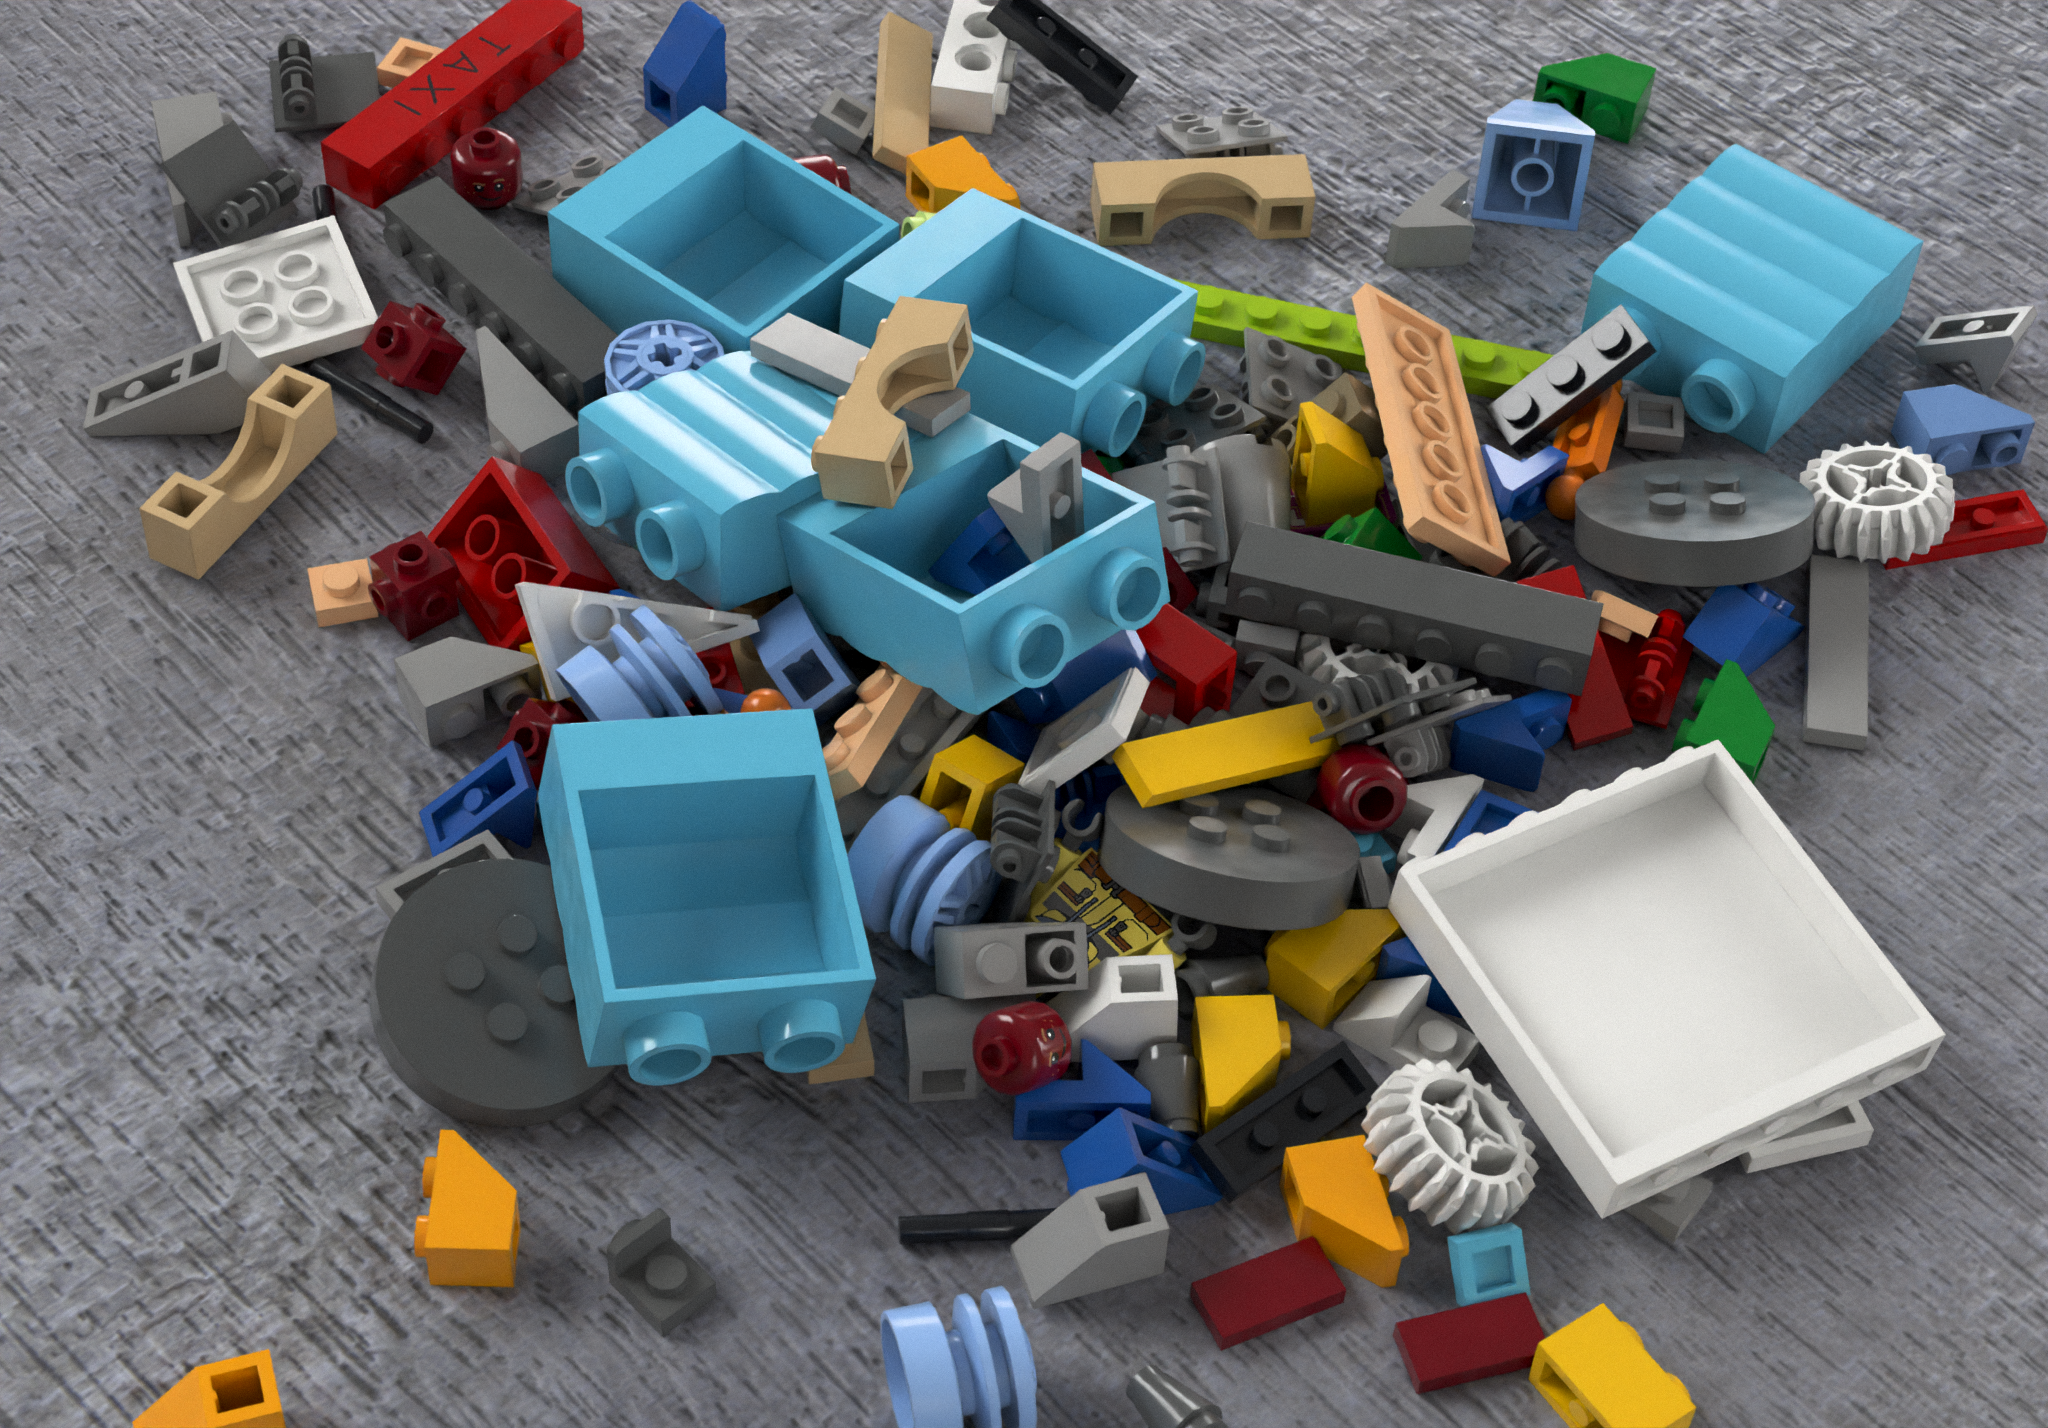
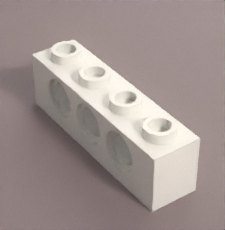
M954 0L931 83L930 127L992 135L996 114H1006L1009 84L1004 82L1014 81L1017 51L1013 49L1021 50L1022 47L1015 41L1006 38L997 27L986 20L999 0Z

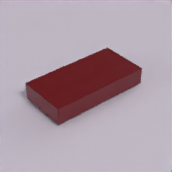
M1313 1235L1192 1282L1189 1296L1219 1349L1223 1351L1344 1303L1346 1288Z
M1526 1292L1396 1322L1393 1332L1394 1340L1417 1395L1530 1368L1538 1343L1546 1338Z

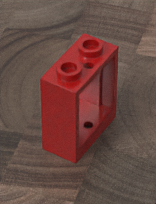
M1166 603L1151 622L1137 629L1136 632L1152 664L1177 682L1176 690L1156 676L1149 683L1140 709L1149 717L1152 714H1156L1167 719L1170 713L1187 725L1205 707H1210L1216 712L1221 709L1229 712L1238 651L1169 603Z

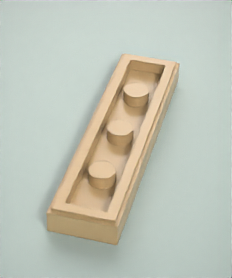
M889 11L880 22L872 158L906 175L907 155L928 148L933 33Z

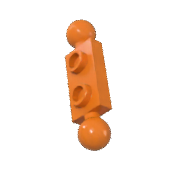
M1622 378L1558 426L1553 447L1570 456L1564 474L1553 479L1548 485L1545 492V502L1548 510L1559 519H1575V495L1578 488L1588 479L1605 472L1607 469L1625 402L1620 396L1623 385Z

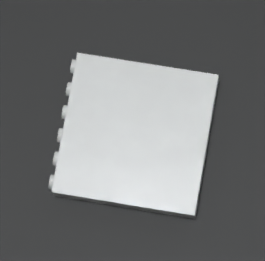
M1719 740L1696 749L1691 746L1683 747L1671 754L1662 763L1644 770L1639 767L1632 768L1621 774L1613 783L1593 791L1589 789L1578 790L1557 806L1540 813L1533 810L1527 811L1513 819L1506 827L1486 835L1480 832L1471 834L1462 839L1454 848L1435 856H1417L1404 864L1398 871L1387 906L1601 1219L1925 1070L1946 1035Z

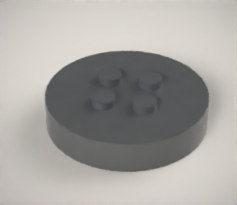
M1697 459L1636 463L1595 475L1578 488L1575 495L1574 545L1578 553L1592 565L1615 575L1643 582L1673 586L1711 587L1763 581L1786 574L1798 568L1809 559L1813 550L1815 499L1812 493L1800 482L1781 473L1756 466Z
M1124 784L1114 790L1108 797L1097 848V858L1104 871L1120 886L1136 896L1172 912L1232 927L1257 930H1296L1326 924L1337 919L1347 910L1359 863L1360 848L1350 831L1331 816L1297 799L1264 788H1255L1252 785L1243 784L1142 808L1129 785Z
M509 858L487 859L460 865L437 875L412 893L393 916L384 933L373 968L369 999L371 1019L379 1046L389 1065L407 1087L422 1100L439 1111L473 1124L502 1128L527 1127L546 1123L575 1111L597 1095L612 1079L620 1065L588 1068L578 1024L575 995L568 970L563 928L554 893L551 866L528 860Z

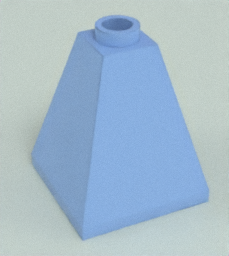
M1515 99L1488 117L1471 218L1577 231L1595 131L1563 107L1553 103Z

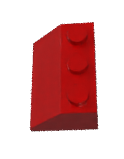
M491 456L427 536L438 549L446 548L456 561L460 572V578L456 581L457 597L487 643L491 646L520 652V644L532 641L515 584L529 582L610 594V590L620 589L542 475Z

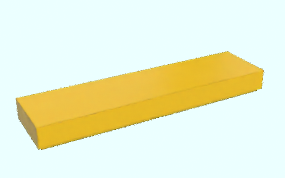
M1312 701L1122 743L1112 755V759L1141 807L1147 808L1322 766L1324 761L1334 751L1341 747H1339L1335 737L1311 744L1309 738L1325 731L1320 716L1313 709Z

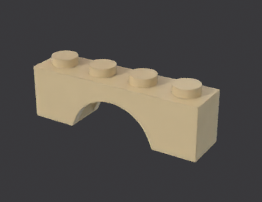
M1305 154L1093 162L1090 205L1098 245L1116 246L1152 244L1157 231L1168 221L1195 213L1216 214L1233 219L1245 226L1257 240L1310 237L1316 196Z
M899 296L888 318L880 321L874 344L868 355L859 359L855 370V378L845 396L841 395L837 399L833 419L824 435H819L813 444L811 465L813 471L818 472L823 499L893 509L914 469L906 422L897 418L894 414L901 406L918 397L934 392L955 389L974 353L967 305Z
M281 364L247 399L245 418L238 439L219 468L208 477L199 481L176 471L139 508L149 557L199 580L338 434L331 385L285 364Z

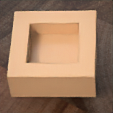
M400 37L377 67L379 85L394 88L445 49Z
M367 558L307 568L318 628L378 617V610L374 606L368 592V585L372 583Z
M1594 590L1590 599L1591 601L1604 603L1598 630L1627 643L1632 633L1648 638L1658 618V615L1604 591Z

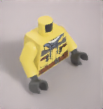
M1081 799L1070 801L1062 812V823L1067 832L1062 839L1054 838V845L1060 848L1057 866L1047 883L1044 884L1038 881L1030 894L1031 904L1024 922L1086 923L1088 971L1106 957L1172 954L1175 971L1186 960L1184 952L1189 947L1196 950L1210 947L1216 940L1217 935L1216 927L1210 922L1203 925L1197 933L1188 935L1189 925L1195 918L1174 913L1171 923H1169L1148 901L1136 896L1115 882L1100 865L1097 852L1093 848H1089L1082 854L1079 847L1083 841L1090 842L1100 837L1104 816L1098 812L1087 829L1077 830L1075 819L1082 812L1085 802ZM1035 993L1036 998L1040 997L1044 993Z

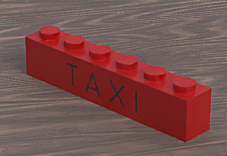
M511 0L322 140L320 143L326 184L373 210L378 208L451 152L453 144L459 137L485 126L584 50L582 8L568 0Z

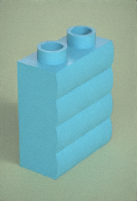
M703 105L548 211L553 278L618 336L624 330L647 321L671 319L689 322L710 332L723 346L724 355L738 351H751L750 338L787 313L839 335L844 280L898 242L900 230L899 223Z
M1734 144L1722 152L1701 176L1687 184L1666 208L1652 216L1630 241L1617 248L1599 266L1593 275L1580 335L1622 304L1657 350L1652 356L1625 375L1622 380H1631L1656 395L1682 398L1684 410L1687 411L1697 424L1712 432L1726 433L1765 454L1900 318L1924 241L1744 147Z
M971 188L844 280L839 335L870 349L875 342L880 321L888 318L899 296L967 305L974 353L956 387L970 392L971 410L968 413L1039 447L1062 432L1080 441L1081 454L1092 449L1094 453L1099 450L1112 457L1120 456L1135 439L1142 425L1146 409L1157 399L1172 406L1180 405L1194 389L1205 362L1206 350L1204 344L1190 338L1198 296L1197 290L974 188Z
M738 351L720 356L696 371H680L660 377L645 385L639 391H623L602 397L578 412L579 456L572 458L568 462L565 472L570 500L578 515L587 524L593 527L604 525L640 552L648 568L662 580L676 579L715 610H731L792 585L776 515L821 491L818 472H814L812 469L811 453L816 438L819 435H824L833 419L834 407L840 396L752 357L751 351ZM907 427L909 443L925 435Z
M968 412L934 437L923 435L909 443L914 469L893 509L823 499L821 490L776 515L793 592H796L801 597L824 632L841 636L862 654L874 660L886 662L904 678L917 685L932 688L948 703L970 714L979 715L1024 687L1038 688L1048 684L1061 672L1068 661L1122 629L1131 631L1144 627L1155 618L1163 605L1171 601L1155 502L1083 467L1082 488L1085 532L1083 535L978 595L935 581L928 572L929 568L978 515L991 507L987 498L988 492L1020 469V462L1030 453L1040 448ZM1014 541V542L1016 543V545H1017V546L1021 549V551L1024 553V551H1023L1022 548L1019 546V544L1017 543V541Z
M813 708L552 724L538 798L544 838L551 863L556 904L563 928L568 970L575 995L580 1036L588 1068L627 1064L629 1075L634 1081L645 1085L661 1086L683 1082L699 1075L709 1066L711 1056L762 1052L766 1066L774 1071L783 1073H799L814 1070L837 1059L844 1051L845 1044L853 1043L875 984L876 976Z

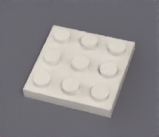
M334 215L173 263L177 279L201 341L205 342L233 330L271 372L275 371L281 364L290 367L362 345L378 319Z

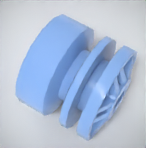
M671 319L643 322L626 329L610 343L604 358L607 396L623 391H639L650 382L671 373L689 370L696 371L706 363L723 356V346L710 332L689 322Z
M644 604L629 615L634 627L643 639L640 643H637L619 624H616L609 630L611 639L621 656L616 661L611 663L597 649L588 645L555 670L560 681L589 722L692 716L684 704L688 700L703 715H713L723 710L722 704L712 688L708 671L698 656L672 626L669 627Z
M900 795L887 802L867 822L847 855L863 925L874 932H887L890 930V937L896 946L903 950H911L917 959L929 966H935L934 927L981 924L997 895L1002 876L993 869L990 863L991 843L987 840H977L974 833L966 828L950 830V824L945 815L913 796Z
M1003 1286L985 1289L982 1292L980 1314L974 1300L968 1293L957 1295L953 1300L952 1330L945 1331L935 1307L929 1301L883 1311L880 1320L882 1354L898 1428H963V1417L966 1416L971 1417L975 1428H1002L1001 1417L1006 1428H1036L1037 1409L1035 1393L1037 1380L1034 1358L1024 1326L1020 1323L1009 1292Z

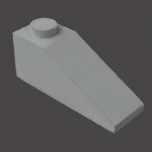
M216 92L151 101L162 162L233 120L231 112H220ZM165 173L180 247L191 246L202 223Z
M486 326L475 330L479 371L490 445L487 446L488 458L490 459L491 456L539 473L546 482L565 474L568 462L572 458L579 456L578 422Z
M231 330L90 390L83 430L89 436L221 434L243 425L247 399L272 373L238 335Z

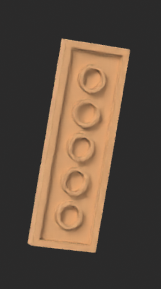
M1366 282L1352 296V302L1357 318V330L1361 335L1366 356L1365 364L1370 373L1375 394L1374 402L1379 411L1384 432V444L1388 449L1394 474L1393 482L1398 491L1403 512V524L1408 533L1417 541L1424 544L1429 542L1450 553L1462 565L1474 566L1496 577L1511 561L1450 330Z

